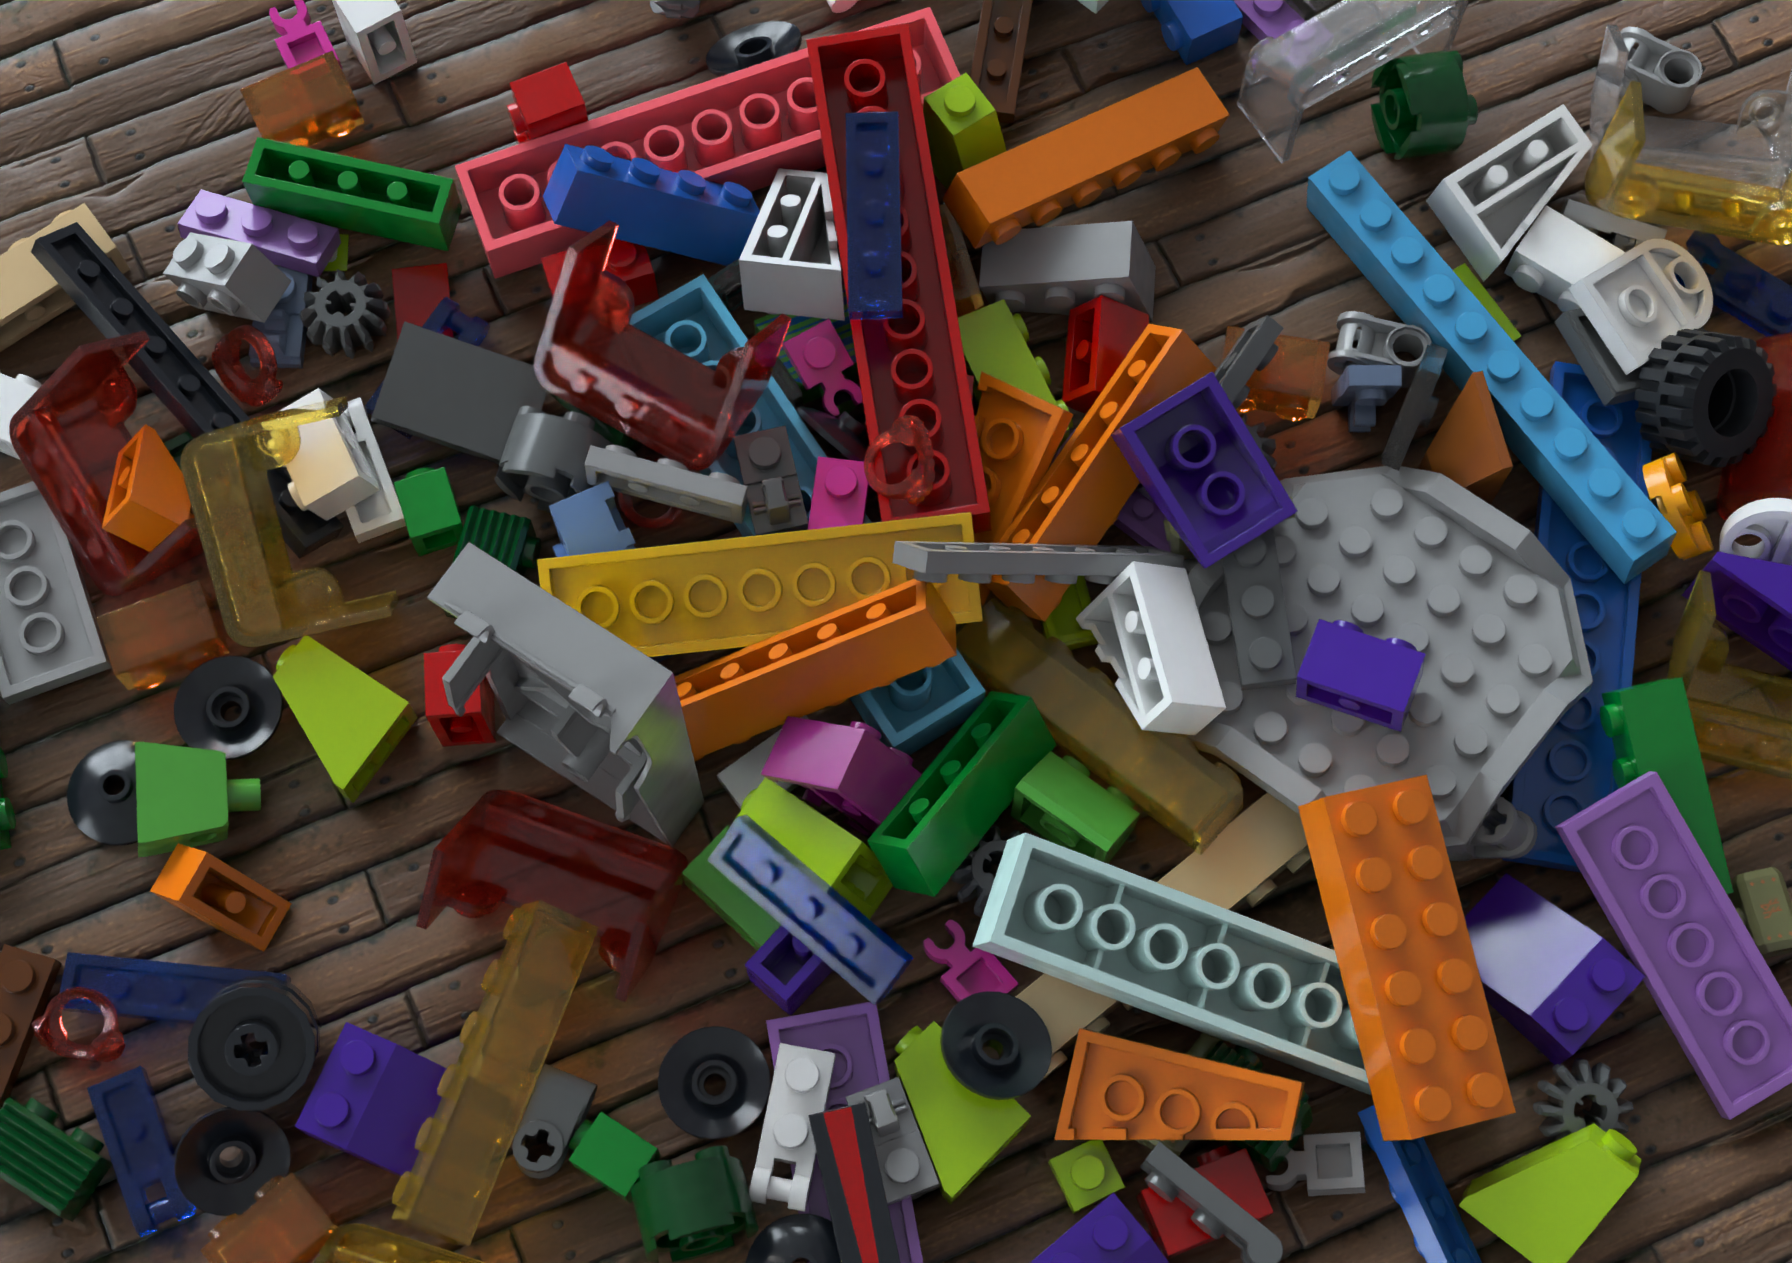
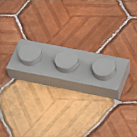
M590 445L584 464L588 484L596 486L608 481L611 489L616 492L742 524L748 506L747 486L741 485L736 478L719 472H712L709 476L691 472L682 463L671 459H658L657 462L638 458L633 451L617 445H608L605 449Z

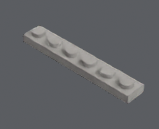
M895 541L892 563L914 570V579L932 583H946L948 574H958V579L974 583H991L992 575H1002V579L1005 581L1033 584L1035 582V575H1045V580L1061 584H1076L1078 576H1086V580L1090 582L1110 584L1133 561L1183 568L1184 556L1151 546Z

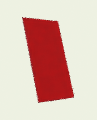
M447 263L392 269L397 342L404 321L454 338Z

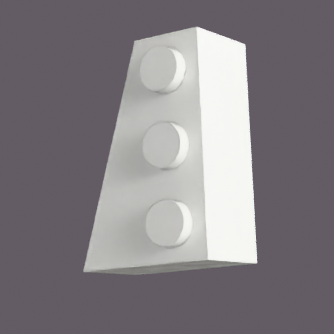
M1562 104L1444 178L1426 202L1484 282L1509 254L1513 246L1533 223L1544 206L1593 144L1565 105Z
M1133 561L1076 617L1080 627L1091 630L1099 644L1095 652L1101 662L1111 663L1119 678L1115 685L1142 730L1196 735L1226 709L1186 568Z

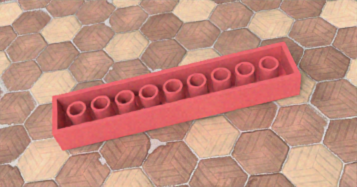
M930 7L862 29L866 30L903 23L909 24L923 108L924 97L961 76ZM808 48L455 165L467 206L494 278L497 279L541 264L542 257L608 238L557 225L552 220L543 199V194L565 144L585 148L587 145L597 146L615 157L630 161L633 158H643L661 169L676 173L680 170H689L707 181L722 185L725 182H734L744 186L750 192L772 185L779 168L814 171L826 167Z

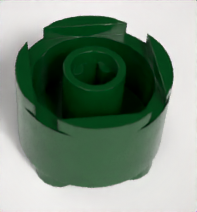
M1436 51L1384 59L1376 66L1371 88L1380 87V103L1371 104V115L1377 139L1386 154L1396 153L1394 159L1400 160L1455 151L1461 146L1468 125H1474L1477 121L1478 107L1474 96L1471 94L1467 95L1463 77V60L1458 51Z
M721 1145L703 1149L694 1155L695 1160L673 1166L671 1160H660L644 1165L638 1170L640 1181L632 1187L631 1195L648 1261L659 1263L658 1252H670L672 1262L704 1257L735 1246L732 1235L745 1229L748 1239L758 1232L759 1227L752 1200L749 1196V1188L742 1161L736 1157H730L727 1146Z

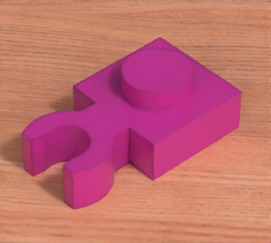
M294 0L297 14L291 19L281 18L275 7L269 9V15L274 28L281 35V37L274 39L297 89L343 70L321 21L310 24L311 18L303 0Z
M829 318L781 345L806 391L819 384L824 391L822 406L827 414L834 417L840 414L834 403V395L837 392L843 391L848 393L855 406L863 402L860 387L853 381L845 379L842 374L843 371L852 367L854 363Z
M951 919L945 923L946 931L954 939V944L950 948H938L929 937L923 941L926 955L932 961L939 964H947L950 968L941 976L940 982L957 1002L972 994L986 991L1002 992L1010 995L1018 988L1019 983L994 954L978 948L971 952L965 946V934L962 927Z

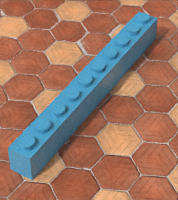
M1349 150L1309 176L1306 203L1309 211L1406 325H1415L1422 328L1429 335L1432 341V357L1461 391L1473 372L1483 371L1505 443L1618 578L1626 584L1667 556L1677 531Z

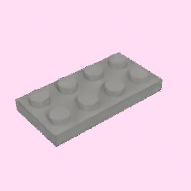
M48 476L0 492V691L2 698L10 705L112 668L54 483Z

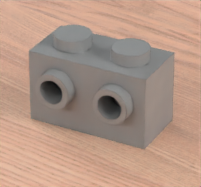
M192 232L177 245L173 252V259L163 272L178 287L176 294L189 305L198 309L264 323L291 283V280L253 244Z

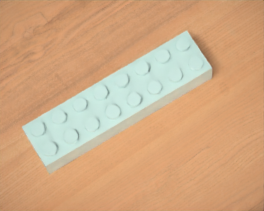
M1023 833L1007 840L973 947L1372 1095L1335 950L1034 835Z

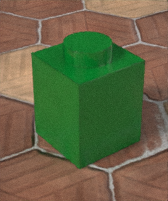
M429 467L416 469L408 473L405 479L393 482L410 539L418 556L458 545L464 523L445 467L438 469Z
M603 1112L599 1113L594 1122L586 1119L580 1125L569 1144V1148L574 1151L569 1158L573 1166L628 1203H631L633 1200L631 1195L632 1187L640 1181L638 1170L644 1165L659 1161L662 1156L658 1148Z

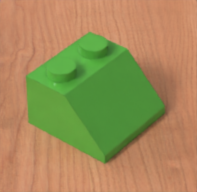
M1050 751L1015 787L1010 816L1044 840L1109 864L1136 827L1140 813L1133 809L1135 804L1125 793L1112 786H1109L1106 790L1089 778L1091 775L1089 770L1078 760L1068 755L1061 759Z

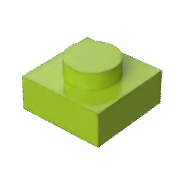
M1089 1140L1050 1159L1048 1162L1073 1214L1107 1198L1113 1192L1116 1194L1125 1188L1102 1140Z

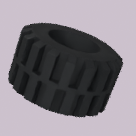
M1682 329L1677 331L1676 336L1668 335L1661 341V349L1654 348L1648 356L1650 362L1647 367H1642L1639 378L1642 379L1640 389L1635 391L1634 400L1638 401L1635 417L1636 422L1642 423L1639 432L1643 440L1650 441L1649 447L1655 452L1662 453L1663 456L1676 452L1681 460L1713 467H1726L1727 463L1734 465L1742 461L1744 453L1750 455L1757 447V439L1763 438L1768 430L1766 424L1769 417H1773L1775 406H1772L1773 397L1777 395V384L1772 383L1775 371L1773 364L1766 363L1768 354L1764 348L1756 347L1757 342L1750 338L1700 329Z

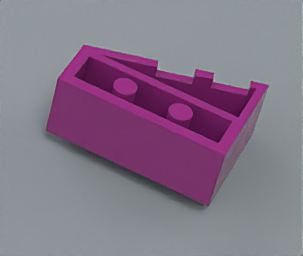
M788 716L761 775L773 782L783 781L799 784L806 789L802 797L803 800L815 807H820L824 799L845 815L843 824L869 838L923 772H919L912 767L914 760L909 755L883 744L880 741L882 734L865 723L852 721L850 726Z

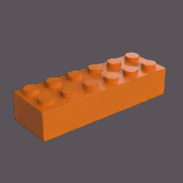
M1427 774L1326 796L1298 806L1383 1141L1413 1140L1516 1113Z

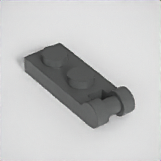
M1160 1141L1140 1166L1149 1174L1145 1182L1152 1190L1169 1202H1173L1176 1197L1195 1211L1190 1217L1191 1220L1214 1239L1219 1240L1223 1234L1241 1249L1242 1263H1278L1283 1255V1246L1280 1239Z

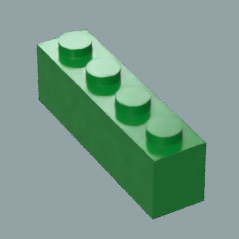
M257 137L242 180L254 205L328 226L449 251L462 210L460 198L452 178Z
M1683 678L1661 679L1601 693L1604 705L1600 707V721L1605 734L1609 738L1612 737L1617 758L1612 762V770L1618 788L1620 789L1648 771H1656L1726 894L1734 893Z
M991 691L868 838V844L894 888L935 897L972 849L978 845L980 839L1001 813L1009 806L1014 798L1015 787L1021 779L1056 746L1032 697Z

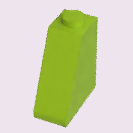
M966 72L924 97L923 113L933 172L947 190L958 172L1007 151L995 108Z
M305 634L297 645L289 646L282 653L276 664L277 672L273 675V678L334 784L347 800L354 803L418 717L408 701Z
M766 777L758 788L752 790L744 799L741 811L734 820L736 824L817 883L824 885L834 895L868 919L872 917L893 885L871 848Z
M933 1021L924 1031L916 1025L896 1045L894 1050L899 1056L894 1060V1071L900 1079L939 1181L941 1194L952 1204L1029 1124L1031 1115L1015 1099L995 1100L985 1098L971 1092L960 1084L949 1071L944 1061L940 1044L942 1028Z
M1593 1123L1473 1179L1465 1188L1459 1207L1532 1263H1567L1639 1175L1641 1158L1635 1155L1637 1153L1636 1147L1621 1133L1613 1129H1608L1605 1132Z

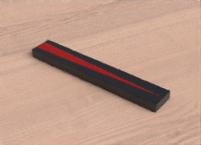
M865 1102L808 1115L840 1263H901Z

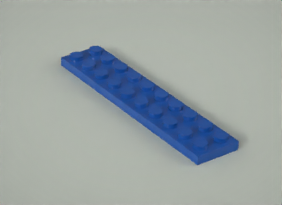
M1555 361L1550 371L1549 383L1648 497L1642 467L1644 464L1651 462L1652 449L1649 447L1650 441L1643 440L1639 432L1642 423L1636 422L1635 410L1638 408V401L1631 400L1605 407L1580 365ZM1539 484L1534 535L1571 578L1593 684L1590 691L1561 717L1511 781L1508 801L1513 804L1516 810L1524 812L1533 819L1537 826V839L1532 849L1524 856L1515 859L1502 858V860L1581 873L1555 826L1619 789L1612 770V762L1614 759H1617L1612 737L1609 738L1605 734L1600 721V707L1604 705L1601 693L1632 686L1641 573L1624 584Z

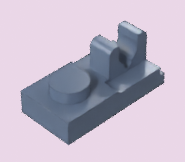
M276 266L291 280V283L265 323L253 320L249 348L250 364L252 367L303 369L307 327H304L300 319V311L307 308L303 300L304 292H312L313 276Z
M1401 365L1347 366L1331 389L1332 406H1348L1349 432H1370L1371 427L1376 425V406H1384L1389 398H1392L1402 386Z

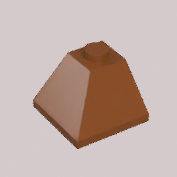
M1478 371L1471 374L1427 449L1418 469L1442 473L1491 505L1512 470L1513 465L1483 371Z

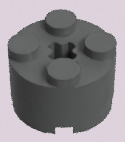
M523 406L520 407L518 415L514 420L498 466L495 482L506 494L520 502L524 493L540 499L537 509L550 513L548 506L594 487V485L587 483L584 466L590 445L605 449L606 446L614 444L593 430L595 422L586 415L577 412H566L563 418L546 414L534 407Z

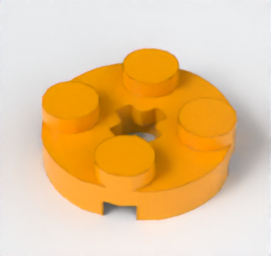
M1674 452L1644 464L1642 467L1643 476L1651 500L1656 498L1660 513L1677 531L1671 544L1677 557L1685 560L1713 550L1710 535L1702 521L1707 519L1706 511L1697 491L1687 492L1683 482L1687 481V476L1677 453Z

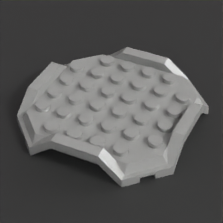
M1388 465L1285 478L1280 483L1288 496L1292 497L1298 512L1295 513V518L1283 520L1275 525L1273 530L1296 676L1319 619L1331 623L1336 620L1347 621L1360 627L1364 634L1382 640L1398 638L1411 643L1416 647L1417 651L1426 655L1423 674L1402 731L1399 732L1296 697V684L1241 691L1222 560L1220 559L1206 569H1203L1198 562L1189 572L1188 578L1209 645V651L1222 690L1226 709L1196 735L1171 733V739L1174 742L1217 756L1299 815L1298 806L1326 796L1427 774L1447 853L1464 852L1504 790L1561 717L1590 691L1593 684L1571 578L1529 529L1442 473Z

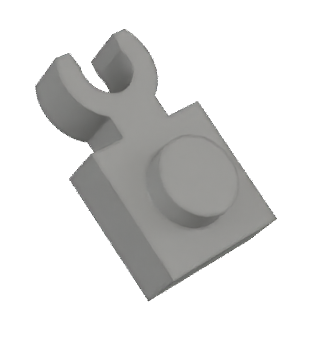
M1360 1132L1303 1135L1304 1151H1294L1291 1148L1290 1152L1283 1159L1288 1164L1286 1172L1281 1175L1266 1176L1268 1189L1274 1191L1288 1190L1297 1181L1307 1180L1308 1196L1366 1193Z

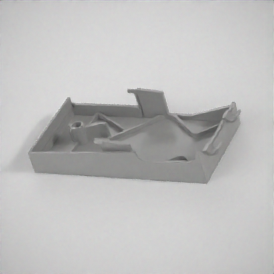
M468 542L427 596L428 600L457 618L454 622L455 625L473 636L442 678L448 705L454 709L458 716L462 717L466 711L464 704L486 676L506 718L497 731L498 735L615 810V816L620 822L629 819L673 848L704 804L673 672Z

